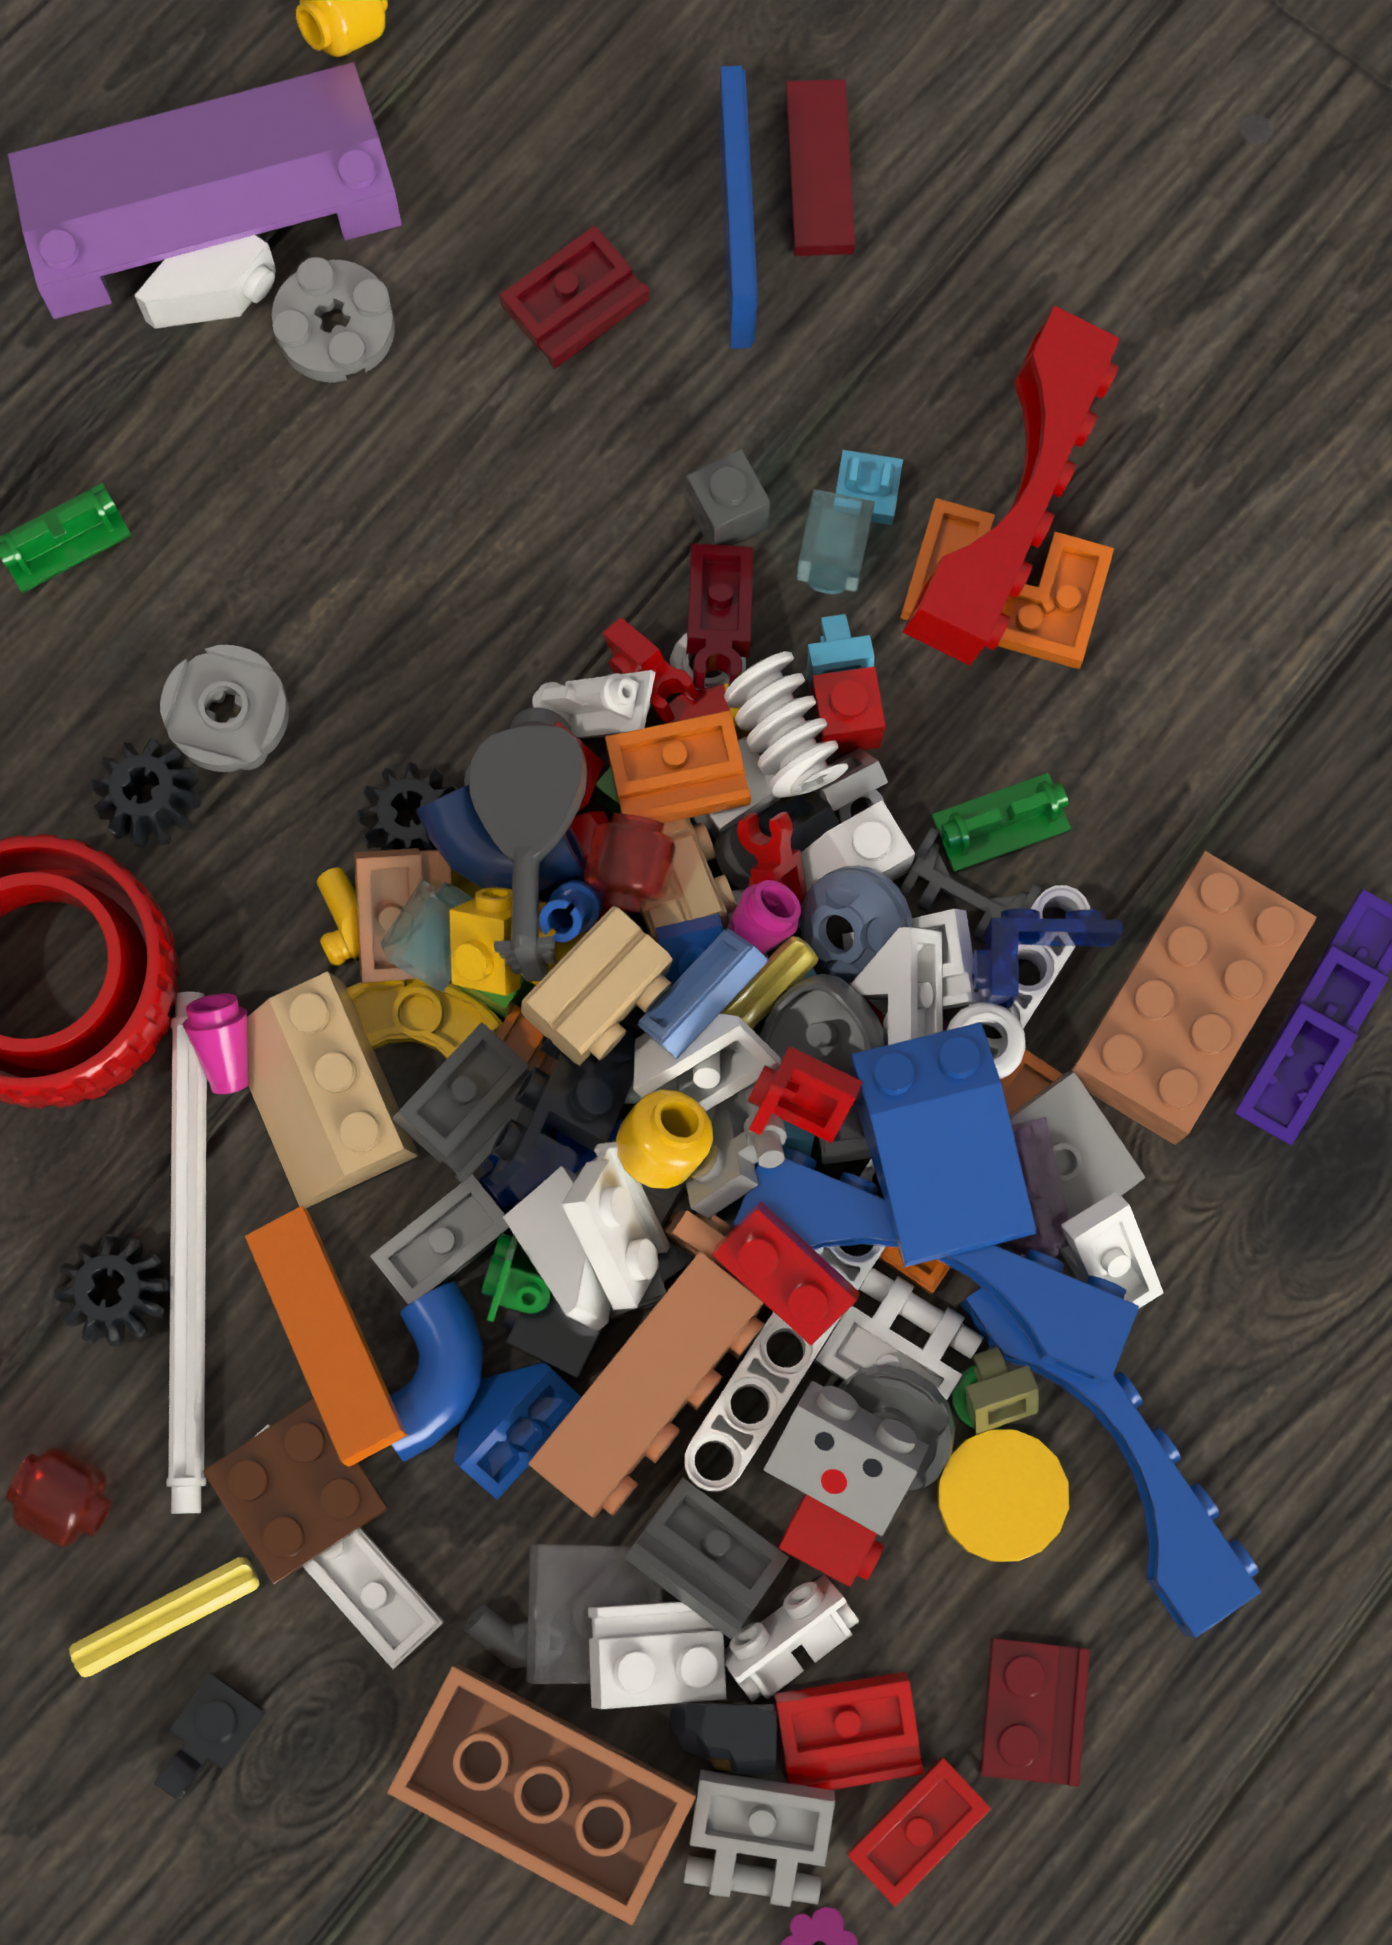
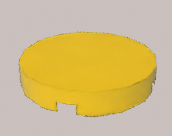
M988 1430L964 1440L951 1453L937 1481L938 1509L947 1533L966 1552L988 1561L1018 1562L1042 1552L1060 1533L1069 1510L1068 1480L1059 1459L1039 1439L1017 1430Z

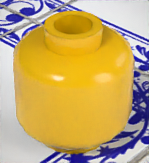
M299 0L300 5L296 9L298 27L307 43L318 51L323 50L334 57H341L371 43L381 36L385 27V11L388 3L387 0Z
M665 1089L649 1093L633 1107L620 1125L616 1137L618 1145L617 1157L624 1170L641 1184L650 1188L660 1189L677 1186L684 1183L709 1154L713 1141L712 1122L705 1109L689 1095L677 1090Z

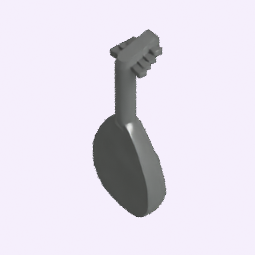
M547 725L522 726L491 735L478 747L471 760L469 772L470 796L474 808L495 845L513 862L511 940L495 941L494 950L496 953H499L502 959H505L507 965L511 966L514 974L523 973L527 982L541 981L548 974V964L555 963V939L552 936L538 937L539 863L560 842L570 827L584 798L587 784L586 758L577 739L561 727Z
M823 973L804 978L790 987L776 1001L759 1035L781 1058V1061L788 1047L791 1046L850 1075L851 1054L886 1046V1032L866 999L840 977Z

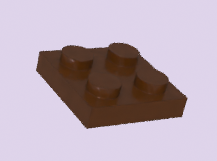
M314 1398L203 1470L206 1478L273 1585L280 1583L389 1510V1507L361 1463L357 1462L347 1467L340 1461Z

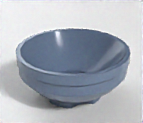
M860 865L838 868L827 873L814 883L805 895L799 919L801 937L817 954V965L827 974L840 977L850 983L857 978L898 928L913 927L910 909L899 888L884 874ZM831 915L841 916L851 924L854 931V942L850 950L839 949L828 939L826 924Z

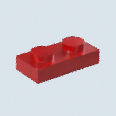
M762 1201L716 1245L712 1253L721 1264L810 1346L858 1299L859 1291Z
M941 1756L846 1852V1855L896 1907L991 1808Z

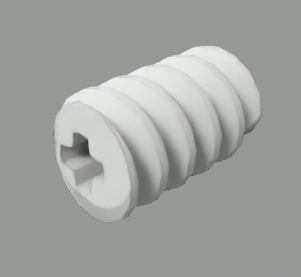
M787 651L771 655L749 667L732 682L724 694L728 706L739 709L735 717L739 728L751 731L746 740L750 750L756 753H763L757 762L761 773L775 775L768 787L772 795L779 798L802 795L817 790L835 781L848 769L847 763L827 765L825 760L839 748L836 740L816 743L814 738L827 726L825 718L805 721L803 715L816 704L813 695L794 699L792 693L805 679L802 673L782 675L781 670L794 659L792 653Z

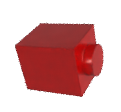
M875 666L812 675L809 696L813 695L816 704L811 708L812 719L825 718L827 726L816 736V743L836 740L839 748L832 755L853 752L858 748L861 750L880 748L886 726Z
M804 1494L777 1548L843 1585L851 1587L856 1576L866 1581L868 1580L885 1545L875 1540L877 1533L811 1496Z

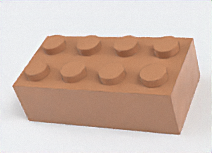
M1205 851L1189 872L1069 1072L1076 1073L1091 1095L1176 1145L1192 1130L1317 917Z
M700 1251L528 1465L591 1517L596 1518L603 1508L611 1515H614L638 1486L637 1482L629 1475L646 1456L656 1463L680 1433V1429L672 1422L686 1404L695 1411H698L721 1382L722 1376L714 1369L729 1352L738 1360L759 1335L764 1323L756 1317L760 1313L763 1302Z
M460 1663L452 1666L387 1792L391 1796L630 1925H633L696 1798V1790Z

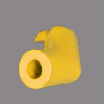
M339 867L332 868L323 872L318 877L317 886L334 918L338 930L324 934L321 937L320 943L330 963L339 966L350 958H353L354 961L359 958L356 891L346 871Z

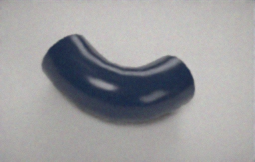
M469 785L416 809L430 841L452 870L483 889L500 887L512 890L513 862L495 845L474 808ZM571 826L560 842L539 863V892L557 888L562 883L575 880L588 873L585 854Z

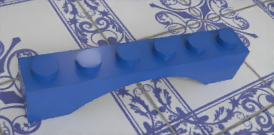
M782 1147L785 1159L779 1166L764 1168L758 1164L756 1169L758 1186L746 1193L733 1225L734 1228L762 1201L814 1250L858 1244L899 1248L885 1201L876 1196L879 1189L877 1185L842 1172L839 1180L815 1171L817 1165L815 1159L787 1147ZM1001 1243L936 1259L966 1275L995 1298L1021 1328L1039 1360L1098 1385L1111 1381L1139 1309V1305L1124 1299L1127 1292L1125 1288L1092 1275L1088 1277L1086 1283L1062 1274L1064 1264L1051 1256L1038 1251L1027 1250L1025 1256L1021 1257L1000 1248Z
M982 1288L960 1303V1306L978 1333L984 1337L983 1340L989 1349L998 1347L1004 1361L1022 1367L1029 1365L1031 1371L1062 1387L1089 1409L1113 1438L1132 1473L1143 1507L1148 1545L1146 1581L1184 1636L1197 1638L1261 1593V1590L1252 1579L1259 1572L1255 1562L1238 1540L1233 1539L1229 1543L1226 1541L1213 1522L1214 1519L1220 1516L1216 1505L1200 1484L1196 1482L1189 1487L1174 1465L1181 1460L1177 1448L1160 1427H1156L1152 1431L1137 1411V1408L1143 1404V1401L1134 1385L1123 1372L1119 1371L1113 1375L1110 1382L1098 1385L1039 1360L1021 1328L1001 1304Z

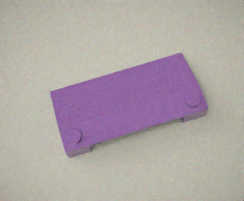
M354 62L8 154L22 232L37 288L53 319L112 304L104 275L335 213L337 214L344 241L402 225L391 176Z

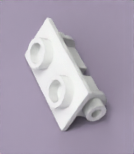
M649 670L626 674L615 673L603 677L566 681L565 686L557 682L544 683L533 696V707L549 709L561 715L568 722L572 733L579 740L606 737L644 729L650 709V698L656 672Z
M824 1574L815 1582H806L792 1590L785 1598L783 1606L762 1622H754L740 1629L730 1641L729 1646L724 1649L725 1665L751 1702H754L762 1695L768 1700L778 1690L804 1672L791 1652L802 1644L811 1659L817 1662L843 1641L851 1637L852 1633L849 1629L857 1624L859 1620L847 1605L845 1598Z

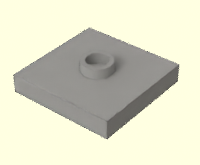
M1066 1072L1009 1114L1036 1228L1035 1234L1028 1237L1038 1252L1046 1253L1066 1238L1061 1224L1115 1191L1122 1196L1146 1178L1075 1072Z

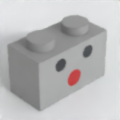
M811 1381L770 1456L764 1471L883 1536L918 1472L929 1445L919 1440L916 1433L904 1423L894 1419H881L859 1407L857 1401L844 1390L833 1386L823 1387Z

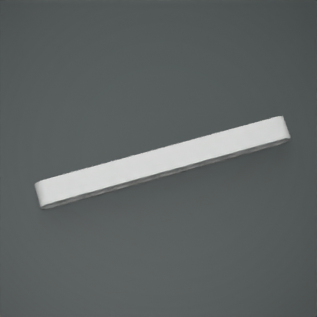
M1060 885L1046 889L1036 899L978 990L979 1003L991 1002L1006 1007L1018 1018L1024 1029L1088 927L1091 919L1090 906L1082 893L1067 885ZM1048 908L1065 910L1073 921V930L1067 933L1052 931L1045 925L1042 911ZM1016 959L1031 961L1039 970L1040 982L1033 986H1024L1017 983L1009 972V963ZM987 1038L994 1059L1002 1053L1004 1041L1003 1038ZM872 1158L860 1175L861 1178L872 1182V1177L876 1174ZM872 1245L871 1250L862 1256L846 1254L840 1246L826 1247L815 1251L858 1290L885 1247ZM775 1312L772 1313L688 1445L684 1457L685 1471L689 1480L696 1487L707 1492H720L731 1487L741 1476L839 1319L810 1346ZM779 1332H788L800 1340L803 1346V1356L797 1365L782 1368L775 1365L769 1359L766 1344L772 1335ZM744 1387H753L760 1390L768 1401L766 1417L755 1424H746L739 1421L731 1410L732 1396L737 1390ZM707 1443L724 1445L730 1451L733 1458L731 1472L719 1481H710L703 1478L695 1467V1455Z

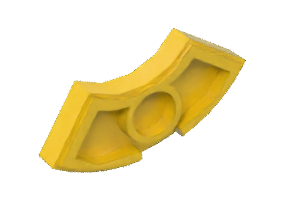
M420 978L359 982L347 988V992L353 1000L362 1021L363 1029L373 1049L394 1042H416L437 1050L447 1059L481 1022L495 1034H497L503 1024L497 1015L484 1003L444 981L442 983Z

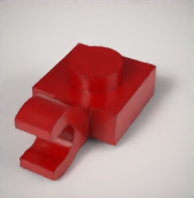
M620 617L602 633L614 656L608 661L614 674L649 670L656 672L650 705L660 720L670 723L675 718L666 701L670 695L683 693L693 702L699 698L690 675L684 670L676 669L664 660L660 649L623 618Z
M780 812L769 820L771 837L761 832L757 813H749L739 821L737 827L740 843L758 861V864L750 870L749 886L759 884L765 880L777 881L788 887L795 894L801 906L807 891L800 849H791L793 827L788 813Z

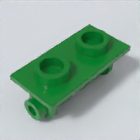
M103 483L0 536V558L6 568L9 569L21 593H24L132 535Z
M1049 773L931 815L936 829L940 831L939 836L954 873L1072 830L1063 810L1064 807L1068 806V798L1064 787L1060 782L1053 784Z
M500 1233L481 1294L494 1297L487 1320L494 1322L499 1305L524 1313H537L547 1306L551 1291L515 1235L510 1236Z

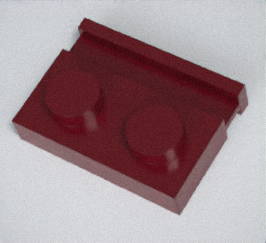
M596 225L499 294L501 306L535 347L541 349L554 369L650 300L647 285L644 282L641 283L636 278L630 265Z
M1000 1638L990 1639L979 1774L981 1776L1079 1787L1090 1649Z

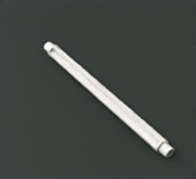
M200 992L177 993L175 1017L171 1018L170 1028H172L169 1472L166 1479V1487H171V1514L201 1513V1486H206V1477H204L207 1078L183 1027V1022L188 1018L186 1006L192 1001L204 997V994Z

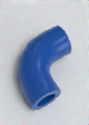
M457 1282L447 1283L424 1294L400 1312V1316L411 1334L419 1354L418 1368L412 1380L401 1389L390 1394L408 1435L392 1444L403 1462L434 1446L464 1419L481 1386L484 1345L473 1310Z

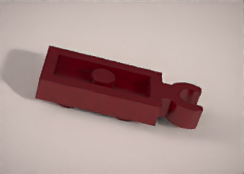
M691 543L686 654H696L693 670V683L696 689H704L706 674L714 670L726 673L729 677L728 686H730L742 674L741 657L749 658L753 547Z

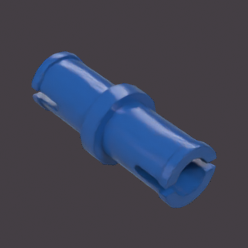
M585 874L575 880L562 883L552 892L548 904L543 907L539 915V925L542 932L547 935L551 929L557 931L553 936L555 942H567L576 935L588 931L598 921L601 910L609 900V891L606 883L602 880L598 886L592 884L597 878L594 874Z

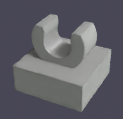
M860 748L828 764V766L847 763L848 769L835 781L813 791L831 806L840 823L852 817L850 813L851 805L860 797H865L869 807L881 800L884 802L882 795L875 789L888 783L879 761Z

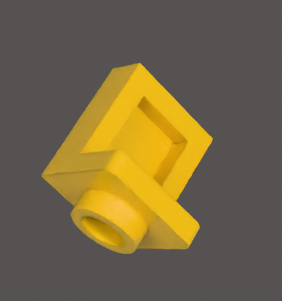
M500 887L481 889L475 893L474 899L449 909L452 984L506 996L521 988L520 974H514L511 966L506 964L505 959H502L499 953L495 952L494 942L511 940L512 890Z

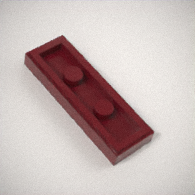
M846 79L786 81L794 256L854 254L855 236Z

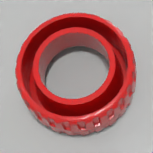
M37 834L36 836L24 837L23 835L6 837L0 841V918L19 907L37 902H60L81 908L93 915L102 928L107 945L108 964L105 981L98 997L88 1011L72 1025L57 1033L40 1038L18 1039L0 1035V1102L9 1105L14 1103L31 1109H44L46 1106L58 1108L75 1106L78 1102L87 1099L94 1100L107 1094L108 1090L118 1084H124L135 1075V1071L143 1063L149 1061L156 1052V1047L161 1038L166 1036L176 1004L177 993L180 990L177 985V979L180 974L179 956L174 949L175 938L161 908L147 888L133 873L102 850L96 851L85 842L73 838L68 840L60 839L56 835Z

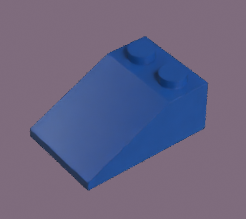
M981 1022L851 1054L850 1076L862 1081L854 1103L904 1267L1035 1234V1223L1001 1080Z

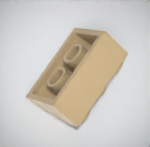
M328 971L269 998L247 1017L248 1078L250 1082L248 1086L298 1205L304 1208H308L419 1156L412 1137L392 1119L400 1109L375 1051L369 1043L360 1022L359 1014L352 998L348 994L347 986Z

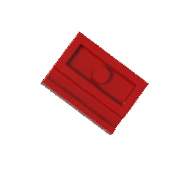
M906 1671L774 1694L788 1784L835 1790L924 1774L919 1751V1739L910 1681Z

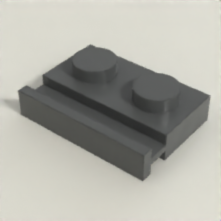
M481 1022L392 1119L439 1163L443 1161L456 1173L454 1177L463 1183L492 1152L494 1143L506 1123L510 1119L516 1121L523 1105L516 1102L515 1098L522 1082L530 1072L527 1069L529 1065Z
M684 1478L680 1480L624 1557L634 1567L731 1640L738 1633L750 1613L790 1558Z

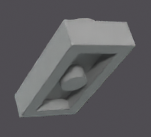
M472 1174L370 1257L409 1305L424 1294L445 1284L496 1243L500 1233L507 1234L511 1229L503 1218L505 1215Z

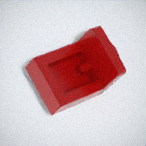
M789 1046L777 1070L764 1065L747 1102L759 1107L749 1130L761 1136L772 1113H774L779 1118L832 1143L857 1097L862 1081Z

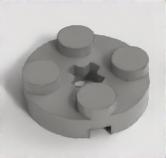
M319 257L308 258L300 264L297 272L291 275L280 287L272 307L271 317L274 335L285 358L295 370L314 380L334 383L347 380L346 375L357 373L363 368L365 372H368L384 359L393 342L395 322L388 290L384 283L378 280L372 272L356 263L344 260L327 261ZM334 309L342 310L343 317L349 321L346 327L336 325L331 333L323 331L324 325L320 318L321 315Z
M216 645L206 648L205 654L198 655L189 662L187 659L182 661L167 678L160 701L161 716L174 746L182 752L187 760L207 770L233 772L239 769L252 770L258 768L265 762L267 755L280 743L287 728L289 703L281 679L262 656L250 649L235 645ZM226 694L234 695L235 705L241 709L240 713L236 718H229L225 723L217 722V716L209 710V706L212 702L222 703Z

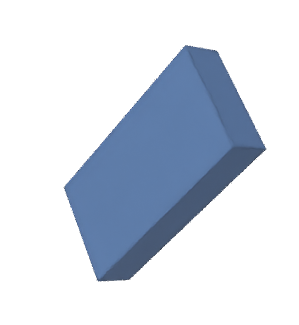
M727 928L649 1009L637 1025L652 1040L677 1059L761 970L768 960L754 945Z

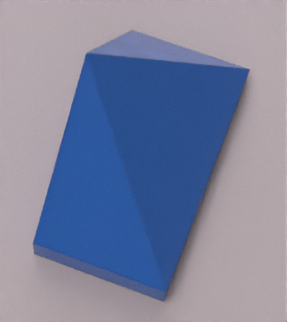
M545 1362L481 1379V1386L464 1419L461 1421L454 1462L498 1500L529 1466L528 1463L582 1397Z

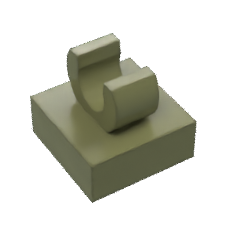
M998 1347L973 1355L976 1364L974 1373L977 1383L966 1386L967 1412L976 1434L1038 1413V1386L1029 1365L1008 1372Z

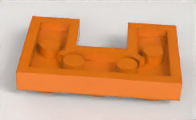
M935 498L900 619L908 621L924 582L940 559L946 554L970 545L989 532L995 514ZM1054 532L1039 586L1034 587L1025 584L1016 599L1008 596L1002 613L1010 616V621L997 646L1080 669L1114 548Z

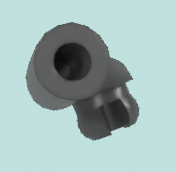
M485 1604L479 1606L471 1614L464 1626V1631L511 1668H524L550 1663L558 1659L566 1647L564 1632L549 1620L508 1624Z

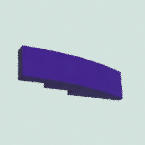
M1362 888L1360 889L1292 1006L1235 1110V1114L1291 1146L1357 1038V1030L1389 979L1387 975L1392 968L1391 904Z

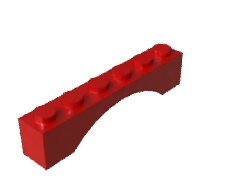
M1054 305L1036 332L1014 381L1022 408L1026 438L1023 475L1014 503L1007 515L996 527L970 545L946 554L940 559L924 582L902 633L969 666L984 647L992 651L995 650L1010 621V616L1002 613L1007 598L1010 596L1016 599L1019 596L1033 565L1024 561L1030 545L1036 548L1040 546L1053 522L1055 514L1046 510L1052 495L1059 498L1063 494L1075 471L1076 464L1068 460L1074 445L1079 448L1084 445L1096 422L1098 414L1089 410L1094 397L1102 399L1116 376L1119 366L1110 362L1120 338Z

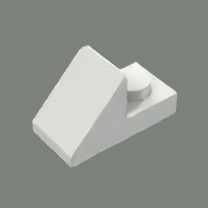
M914 927L898 928L851 983V986L865 999H888V1012L883 1022L887 1045L943 1032L942 932Z
M1117 1191L1061 1224L1066 1238L1057 1245L1079 1281L1086 1283L1088 1277L1092 1275L1118 1284L1127 1290L1124 1299L1139 1305V1308L1164 1293L1131 1207Z

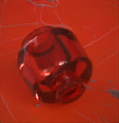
M614 813L612 822L600 824L594 829L584 880L595 891L604 893L602 906L608 908L615 906L621 911L640 913L642 901L656 902L666 896L676 853V845L671 837L663 833L664 823L641 816Z
M50 1448L40 1456L31 1453L15 1474L6 1495V1501L13 1504L12 1518L18 1527L60 1547L72 1545L80 1538L83 1532L94 1537L103 1525L112 1506V1500L103 1496L106 1489L105 1472L101 1468L60 1448Z

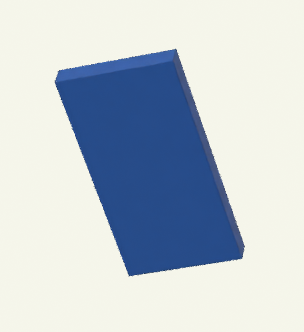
M742 65L721 66L719 141L730 349L751 348L755 341L758 293L745 70H742Z

